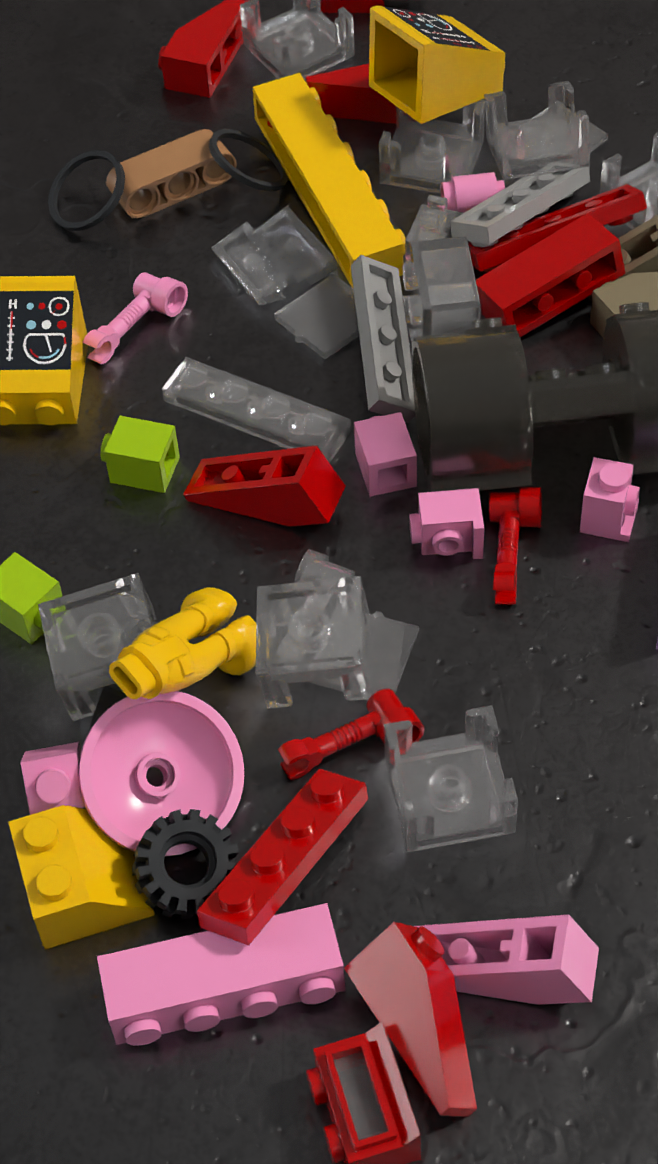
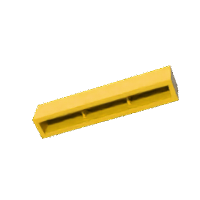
M300 73L252 87L255 120L352 289L351 265L360 255L399 269V276L403 275V255L408 253L406 238L401 229H394L391 224L385 202L382 199L377 200L374 196L366 171H359L349 143H342L333 117L330 114L325 115L316 89L314 87L309 88ZM268 120L273 128L267 125Z

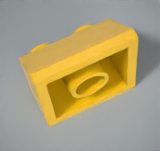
M61 805L8 821L33 919L45 950L155 915L154 910L145 903L148 899L144 892L139 894L135 887L137 877L132 875L135 852L123 848L108 838L94 823L87 809Z

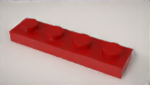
M626 184L527 221L522 228L510 231L499 238L498 242L492 246L476 247L468 243L463 245L467 262L480 272L484 270L485 273H488L587 213L602 225L618 226L628 223L634 219L633 214L647 209L644 193Z
M319 768L197 910L200 928L249 946L367 802L366 783Z

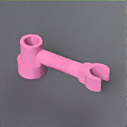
M146 272L141 273L133 285V294L136 298L107 326L91 330L85 336L83 343L95 348L87 358L100 364L108 362L114 350L118 347L120 338L149 310H155L169 317L177 316L186 304L188 297L187 286L183 282L167 276L158 278Z

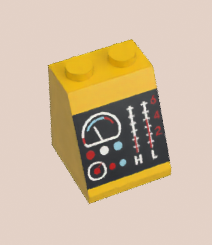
M384 6L370 8L369 86L420 124L503 91L505 52L453 17Z
M0 276V425L77 424L88 345L83 343L87 331L75 276Z

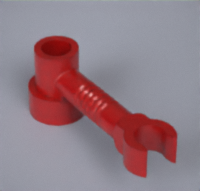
M521 487L520 492L490 493V522H500L497 564L495 565L493 590H496L495 604H516L520 527H541V487Z
M382 689L374 693L367 701L366 708L369 711L368 714L314 739L311 737L293 739L281 745L277 749L284 759L280 765L290 780L298 779L306 775L313 767L319 765L322 758L374 734L376 737H380L390 752H404L420 741L425 731L424 725L413 709L403 706L393 690Z

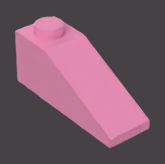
M570 915L422 925L430 930L443 945L445 953L441 957L454 974L457 992L536 1005L592 1002L599 947Z

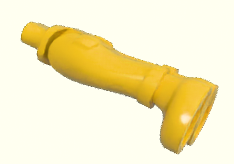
M206 587L194 591L184 598L179 613L144 630L134 639L131 645L124 647L119 653L118 659L110 664L109 674L121 690L133 700L140 697L152 699L160 694L182 690L205 678L217 667L231 675H242L255 667L261 655L262 641L257 624L249 615L234 620L226 628L218 630L233 616L237 601L230 593L217 588ZM213 633L199 643L191 644L188 642L191 639Z

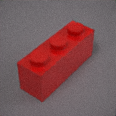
M587 213L474 280L473 283L482 315L512 343L593 294V290L600 288L607 282L618 279L626 273L620 240Z

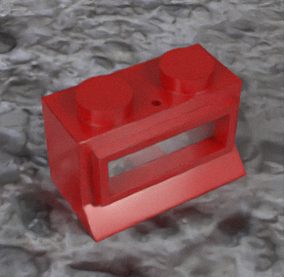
M383 1021L366 1033L313 1048L315 1067L306 1070L315 1105L327 1104L333 1124L324 1126L323 1130L333 1164L344 1161L345 1164H408L421 1160V1134Z

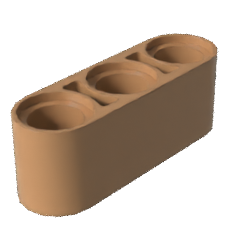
M207 129L198 130L121 162L125 173V186L119 204L132 218L146 217L228 181L232 176L218 165L209 150V140L213 132ZM220 139L217 140L219 151L223 157L236 168L235 157ZM114 167L106 178V185L112 194L116 184V171Z

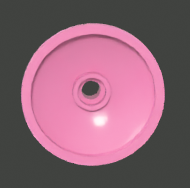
M179 691L160 694L152 699L140 697L133 700L126 697L115 703L100 716L90 729L79 758L80 792L90 817L108 838L135 852L146 830L152 826L153 822L161 816L163 818L168 817L170 812L181 809V814H188L190 809L201 810L199 816L206 819L211 814L218 818L215 824L222 830L233 817L243 791V756L231 727L210 705L197 697ZM151 767L158 768L163 774V783L159 787L152 786L146 779V772ZM186 843L177 844L166 852L165 857L187 853L197 849V847Z

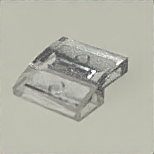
M288 206L255 230L246 221L211 247L216 256L259 306L289 297L312 286L339 268L334 256Z

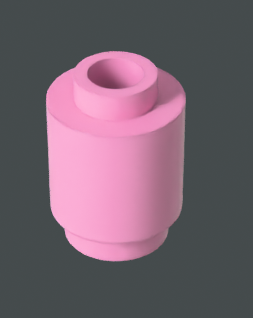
M489 172L453 176L451 181L441 182V204L444 218H456L505 189L504 181H497L495 173Z

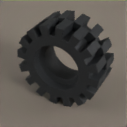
M180 809L171 811L166 818L159 817L146 830L134 853L135 861L132 865V875L137 877L135 887L138 893L144 892L148 898L145 903L152 909L155 905L163 909L162 915L170 918L173 914L181 915V919H191L238 863L236 862V856L239 853L237 843L231 844L229 837L232 835L231 831L227 826L221 830L215 824L218 818L211 814L207 819L200 817L201 810L190 809L188 814H181ZM186 843L194 845L204 854L207 862V871L204 878L198 883L182 885L176 883L168 876L164 866L165 854L171 847L177 844Z

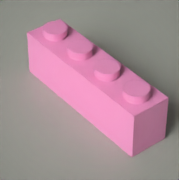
M327 903L274 915L249 946L219 934L204 931L97 956L108 1021L116 1045L124 1043L134 1046L146 1045L158 1040L162 1034L182 1029L191 1032L205 1031L215 1027L220 1020L241 1015L248 1018L264 1017L276 1011L279 1006L300 1001L305 1004H318L331 999L338 992L346 991L344 966Z

